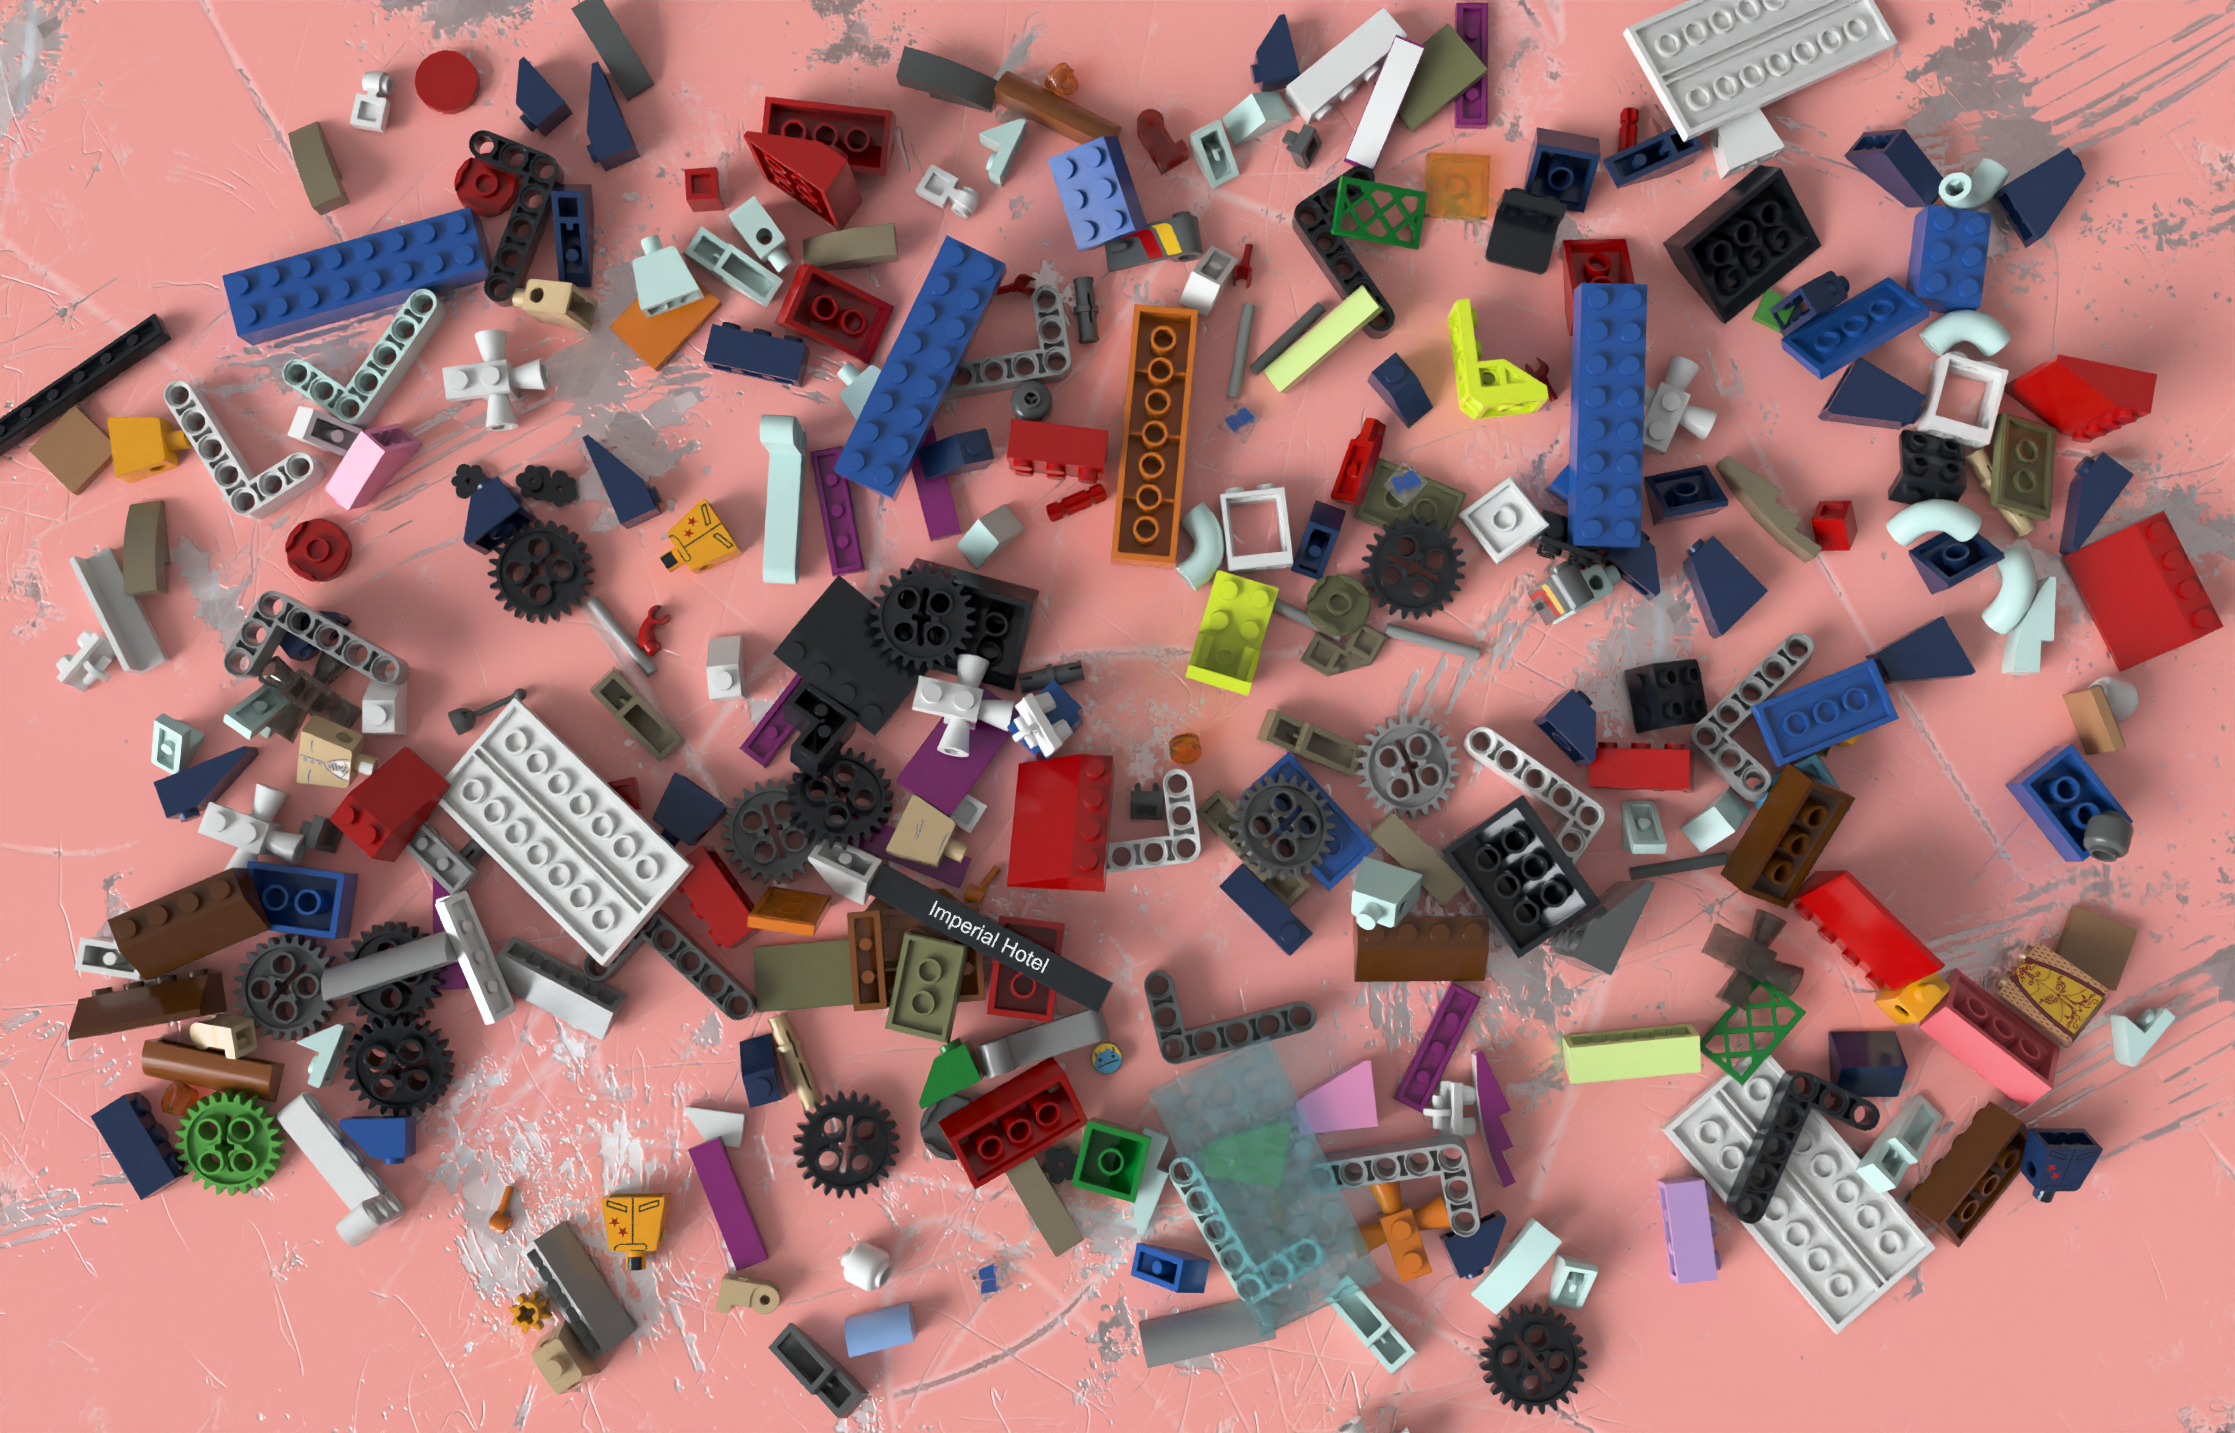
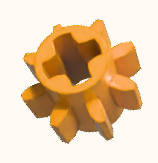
M539 1290L532 1292L530 1298L525 1293H521L517 1296L520 1305L515 1304L508 1309L514 1313V1320L511 1322V1325L518 1324L523 1327V1334H526L531 1329V1326H534L535 1330L540 1331L544 1328V1323L541 1319H549L553 1315V1313L547 1311V1304L550 1302V1298L543 1300L538 1297ZM533 1307L536 1313L528 1316L526 1310Z

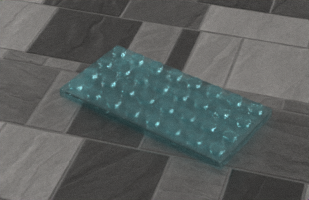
M1269 1035L1149 1090L1261 1336L1382 1281L1377 1266Z

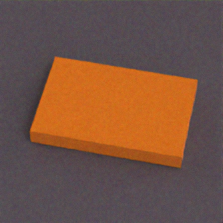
M696 278L695 280L705 298L651 318H647L642 312L639 299L637 298L609 327L656 372L723 305Z
M769 886L748 915L747 927L814 937L831 907L832 897L825 894Z

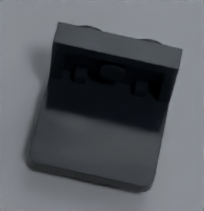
M1520 188L1505 189L1498 201L1485 259L1491 263L1539 275L1544 274L1548 269L1557 228L1565 216L1567 204L1560 203L1559 199L1552 196H1542L1540 198L1529 195L1526 190Z
M1910 430L1901 431L1899 435L1900 471L1888 490V500L1910 505L1930 499L1958 502L1967 488L1964 445L1951 438L1943 439Z
M1696 659L1653 663L1625 670L1636 733L1696 724L1708 714L1701 672Z

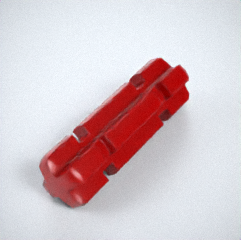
M1623 108L1620 113V124L1622 125L1619 128L1618 152L1637 144V122H1639V110L1637 108Z
M1101 483L1089 487L1088 491L1084 489L1062 498L1060 503L1055 501L1048 504L1046 512L1051 522L1064 518L1063 515L1065 514L1069 516L1091 507L1093 502L1098 504L1105 501L1107 494Z

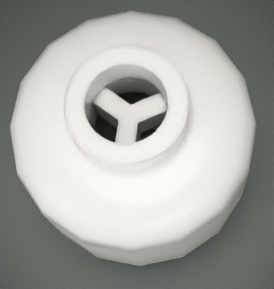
M2103 676L2088 687H2103L2116 721L2126 720L2138 707L2139 700L2136 687L2129 681Z
M860 1242L854 1248H848L841 1260V1266L844 1267L843 1275L845 1280L869 1292L877 1287L882 1288L892 1271V1264L889 1263L888 1253L867 1242Z

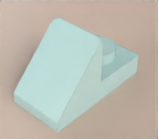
M1020 118L979 133L980 144L997 152H992L986 165L990 183L1002 187L1028 132L1026 120Z
M268 681L226 712L223 722L249 740L258 733L265 738H269L295 703L296 698L272 681Z
M162 713L154 720L151 763L170 774L185 770L204 740L205 735L188 724Z
M1655 800L1622 801L1623 849L1625 851H1632V854H1665L1667 842Z
M2150 1007L2142 1011L2136 1018V1025L2125 1016L2111 1015L2110 1021L2115 1061L2120 1065L2135 1067L2176 1017L2167 1009Z
M351 1022L336 1024L297 1042L301 1046L319 1052V1055H316L309 1065L308 1073L311 1075L307 1084L317 1088L332 1084L355 1024Z

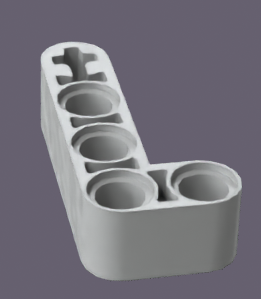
M1086 1009L1055 1019L1052 1022H1046L981 1043L977 1046L986 1078L989 1079L1014 1071L1018 1067L1105 1040L1110 1036L1102 1010L1096 1013Z

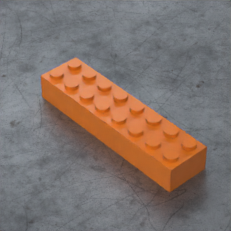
M1134 304L1111 564L1175 569L1198 319L1197 309Z

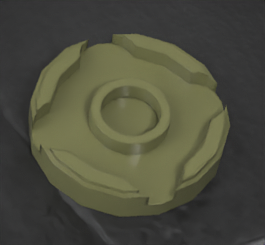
M1337 574V576L1330 577L1328 575L1320 578L1312 586L1307 597V614L1311 623L1321 632L1331 636H1347L1357 632L1365 625L1371 610L1369 593L1366 587L1358 579L1346 574Z

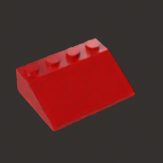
M747 131L743 137L765 180L837 230H843L863 202L859 193L860 188L855 182L856 177L852 174V167L848 163V156L845 152L835 145H831L829 148L821 141Z
M2057 354L2005 384L2004 392L2047 425L2056 428L2059 434L2071 436L2072 441L2090 443L2100 436H2106L2107 433L2121 429L2122 426L2136 422L2137 419L2151 413L2157 374Z
M2165 511L2147 516L2080 548L2076 552L2061 557L2119 672L2224 627Z
M1077 754L1019 763L1007 887L1106 891L1115 776L1112 755Z
M1848 870L1815 871L1801 885L1792 900L1796 905L1793 908L1795 912L1806 921L1811 919L1819 927L1817 933L1829 944L1835 943L1843 951L1841 953L1843 959L1853 967L1859 966L1867 974L1864 977L1865 980L1877 990L1896 991L1940 971L1945 966Z

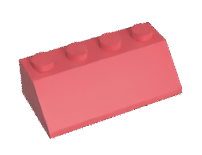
M1957 968L1952 970L1945 979V982L1951 986V989L1920 1021L1919 1027L1930 1038L1935 1039L1947 1048L1953 1056L1961 1059L1973 1068L1980 1077L1988 1080L2000 1089L2007 1098L2014 1100L2025 1109L2053 1089L2060 1048Z

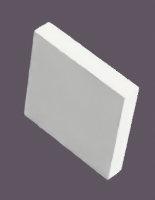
M1511 476L1458 514L1459 518L1497 566L1550 528L1548 522Z

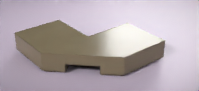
M1365 624L1357 632L1351 634L1343 648L1322 635L1315 633L1300 662L1326 677L1370 666L1388 636Z

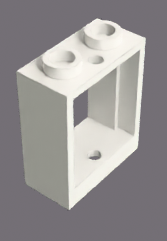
M1949 352L1934 362L1923 404L1924 410L1920 416L1916 432L1943 439L1951 438L1965 447L1978 450L1990 444L2009 370L1998 368L1999 365L1992 361L1982 360L1977 362L1967 359L1968 356L1964 353ZM1947 372L1986 383L1975 426L1935 415Z
M1275 483L1259 485L1257 490L1245 491L1244 487H1233L1226 489V494H1220L1219 505L1225 540L1227 572L1229 574H1241L1291 568L1293 565V554L1285 488H1276ZM1275 502L1281 552L1235 557L1229 507Z

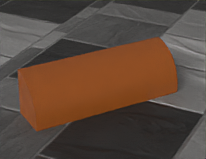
M1006 71L1001 76L994 88L996 103L1081 145L1102 136H1119L1122 131L1120 125L1010 71Z
M162 1038L145 1040L141 1058L142 1070L146 1076L222 1092L232 1089L236 1095L244 1090L246 1097L252 1098L258 1095V1099L270 1102L277 1101L285 1066L284 1063L245 1055L237 1059L226 1058L225 1051L211 1048L201 1050L195 1045Z

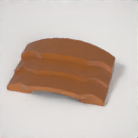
M945 888L934 889L937 892L961 903ZM877 898L872 901L865 911L847 912L854 1011L887 1009L890 1006L905 932L909 931L961 944L964 943ZM978 902L961 903L979 913ZM969 947L958 1003L986 1000L982 953Z

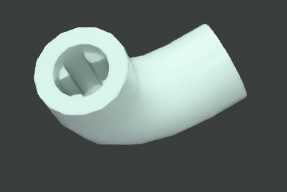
M1982 158L1970 176L1961 172L1946 176L1939 186V194L1948 207L1975 211L1993 198L2010 174L1999 163Z
M1972 309L1948 312L1930 323L1919 333L1923 343L1940 357L1953 345L1961 341L1971 342L1985 357H1989L2001 350L2012 337L2001 323L1986 312Z
M1930 499L1914 503L1903 509L1886 522V527L1894 540L1902 546H1908L1920 536L1933 531L1946 532L1956 540L1964 542L1971 539L1978 532L1982 518L1969 507L1953 500Z
M1204 502L1193 508L1180 521L1181 525L1192 537L1194 546L1191 554L1176 566V569L1194 591L1199 590L1220 568L1225 552L1223 529L1215 514Z
M2020 546L2010 547L2003 551L2005 558L1997 562L2003 578L2002 587L1994 601L1982 612V618L1985 623L2000 634H2008L2028 611L2036 592L2038 577L2035 564L2029 551Z

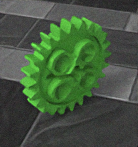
M228 1089L222 1095L218 1090L209 1095V1098L205 1095L197 1101V1104H193L187 1109L189 1114L180 1119L184 1126L175 1132V1134L184 1139L177 1142L175 1147L184 1149V1153L177 1157V1159L180 1161L187 1160L189 1163L183 1171L189 1172L194 1170L196 1173L192 1182L202 1178L205 1180L204 1190H207L212 1185H216L217 1195L227 1188L229 1195L233 1196L239 1189L243 1194H247L252 1187L258 1189L264 1184V1181H268L275 1175L273 1171L282 1164L278 1159L286 1154V1151L278 1146L287 1141V1138L277 1136V1133L283 1129V1126L281 1124L274 1125L273 1123L277 1113L270 1115L266 1113L270 1105L268 1102L260 1107L257 1105L258 1095L253 1096L250 1100H246V1091L242 1090L234 1097L232 1089ZM241 1121L248 1123L251 1132L243 1128ZM209 1122L217 1126L218 1132L210 1128ZM211 1153L219 1158L220 1164L212 1159ZM244 1153L251 1156L253 1163L245 1159Z

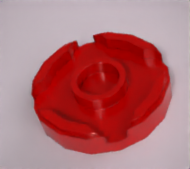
M442 50L430 54L421 62L416 71L414 84L418 96L428 108L435 112L452 115L464 111L473 104L480 87V79L476 68L466 56L456 51Z
M471 157L464 161L457 170L454 181L455 191L461 204L465 208L470 207L478 216L486 218L499 216L510 210L516 202L520 190L518 178L485 166L476 157Z
M320 518L299 523L288 536L285 543V552L287 553L289 567L299 577L312 582H328L339 577L347 569L352 557V544L348 534L338 524Z

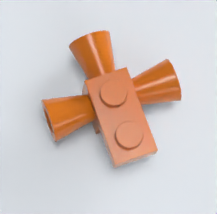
M1399 1181L1369 1185L1368 1187L1382 1211L1376 1213L1379 1223L1347 1227L1357 1258L1386 1243L1390 1249L1401 1283L1432 1273L1433 1271L1419 1231L1451 1227L1448 1212L1441 1195L1412 1211L1408 1203L1402 1204Z

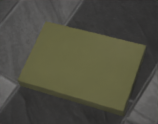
M1449 23L1422 44L1425 46V50L1397 114L1412 133H1415L1488 74L1487 67Z
M2005 412L1997 415L1990 506L2040 521L2050 519L2056 428Z
M1378 457L1362 505L1357 506L1353 518L1383 529V524L1393 529L1395 528V518H1398L1401 524L1405 525L1408 515L1412 516L1414 524H1418L1420 517L1425 516L1426 526H1429L1432 521L1437 520L1436 530L1438 532L1444 527L1449 528L1445 536L1448 539L1467 493L1415 473L1422 483L1420 488L1413 486L1411 489L1402 490L1403 493L1399 495L1391 478L1397 476L1404 478V475L1410 470H1402L1401 466ZM1404 537L1405 539L1414 542L1413 539L1409 537Z
M909 931L905 932L885 1029L949 1043L969 946Z
M849 939L753 947L758 1013L853 1005Z

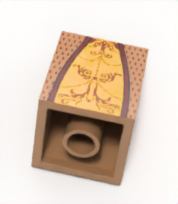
M2038 942L2035 947L2028 945L2017 959L2021 964L2015 972L2012 973L2008 970L1998 982L1997 986L2001 988L1998 995L2069 1049L2109 999V989L2041 942Z

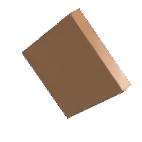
M75 405L28 450L75 495H79L113 461L110 437L86 413Z
M2097 686L2062 695L2086 755L2113 752L2126 747L2103 687Z
M2072 906L2055 953L2109 990L2116 991L2138 930L2080 907Z

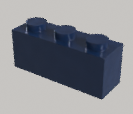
M722 322V326L715 324L711 326L703 361L710 369L802 388L810 350L801 338L784 335V339L772 337L771 332L755 328L753 332L741 330V326L737 324Z
M134 1092L121 1096L90 1117L139 1198L144 1200L161 1193L187 1176L188 1172L183 1171L186 1166L185 1160L180 1161L177 1159L181 1154L175 1151L168 1141L169 1135L162 1124L157 1123L151 1113L152 1106L148 1099L140 1095L139 1092Z

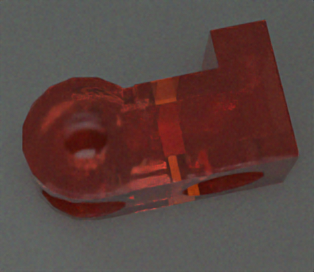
M1155 109L1142 111L1137 118V135L1160 174L1163 175L1187 161L1189 149L1183 139L1174 143L1164 127V118L1159 111Z

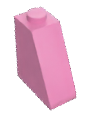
M399 423L361 430L324 490L334 497V501L339 506L347 510L367 506L419 449L422 443Z
M1361 1058L1294 1098V1107H1289L1291 1127H1297L1299 1135L1378 1127L1371 1060Z

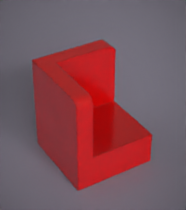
M716 167L684 169L686 201L692 211L724 210V202L720 197L718 169Z
M1852 500L1819 501L1811 521L1816 544L1822 547L1820 551L1851 550L1858 531Z

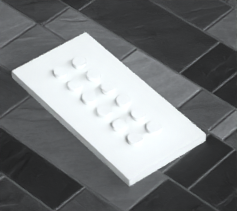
M1689 0L1631 25L1623 32L1626 41L1683 142L1889 51L1898 43L1874 0Z
M515 697L444 778L451 784V787L438 804L601 966L608 967L694 868L676 848L529 707Z
M1761 1044L1755 1046V1051L1765 1049ZM1771 1055L1768 1056L1743 1086L1725 1072L1661 1127V1130L1725 1205L1780 1078L1785 1073ZM1742 1057L1732 1068L1742 1075L1752 1064L1751 1057ZM1794 1083L1793 1087L1796 1094L1801 1093L1802 1091ZM1789 1107L1783 1109L1780 1114L1782 1124H1786L1791 1119L1792 1114ZM1811 1109L1764 1216L1756 1223L1748 1224L1742 1221L1740 1223L1830 1329L1838 1334L1935 1249V1246L1888 1191L1878 1194L1855 1169L1861 1160L1823 1115ZM1776 1137L1770 1139L1767 1143L1766 1148L1769 1154L1774 1153L1778 1149ZM1759 1168L1754 1172L1753 1181L1755 1184H1759L1764 1180L1765 1172L1763 1168ZM1749 1198L1744 1199L1740 1203L1739 1209L1741 1214H1746L1751 1209L1752 1204Z

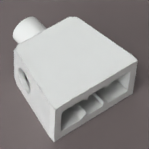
M1760 108L1709 131V138L1721 180L1776 158L1785 148Z

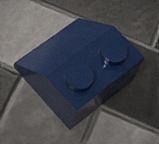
M1537 127L1529 154L1523 189L1532 196L1540 198L1542 196L1555 197L1560 200V203L1567 204L1566 210L1584 213L1601 156L1599 138Z
M498 476L495 478L491 477L482 481L477 486V491L470 497L463 541L468 547L486 556L493 551L494 547L503 544L501 536L511 538L513 536L511 533L513 527L520 531L523 529V522L530 524L537 517L515 487Z
M1573 689L1559 694L1533 722L1579 767L1590 764L1596 759V712L1590 707L1593 703L1587 695L1580 690L1575 692Z

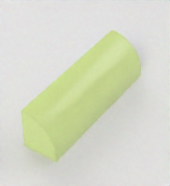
M1361 285L1264 369L1266 375L1280 393L1286 394L1384 309L1365 286Z
M1691 1023L1562 1035L1564 1062L1570 1084L1701 1072L1700 1035Z

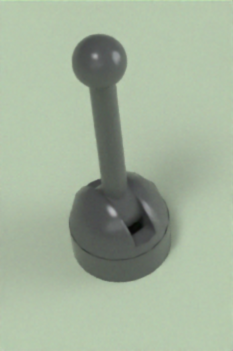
M518 688L512 695L474 712L464 707L454 709L448 712L451 724L460 736L469 732L474 727L476 717L510 703L514 697L521 701L526 698V691Z

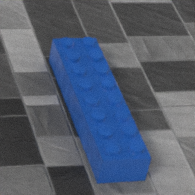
M470 207L226 274L222 278L237 336L254 346L404 304L411 294L419 289L430 290L436 295L486 280L490 270L492 258L481 218Z
M948 235L946 236L833 469L838 475L896 502L1007 272L1005 263Z
M1581 283L1574 290L1567 544L1581 549L1633 550L1639 548L1641 544L1647 284Z

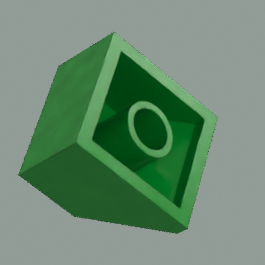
M957 1038L939 1048L941 1053L934 1058L918 1103L921 1109L984 1078L986 1074L969 1040L962 1043L960 1038Z
M1095 1117L1090 1118L1086 1124L1071 1186L1135 1203L1152 1137L1121 1124Z

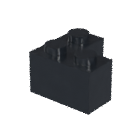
M805 680L785 702L783 720L802 732L791 745L790 762L814 779H817L853 736L856 729V715Z

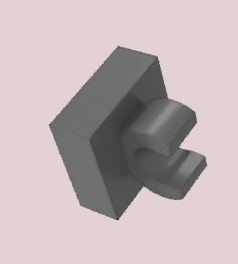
M1304 124L1299 134L1292 130H1287L1282 139L1283 143L1288 144L1286 150L1291 153L1296 165L1308 170L1322 144L1316 128Z
M1153 783V791H1141V784H1135L1134 791H1131L1130 819H1163V791H1159L1157 783Z
M315 815L312 823L303 820L299 833L307 835L304 846L330 853H336L343 832L329 820L330 818Z

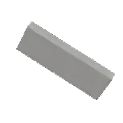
M426 820L405 847L450 894L464 890L467 891L480 875Z

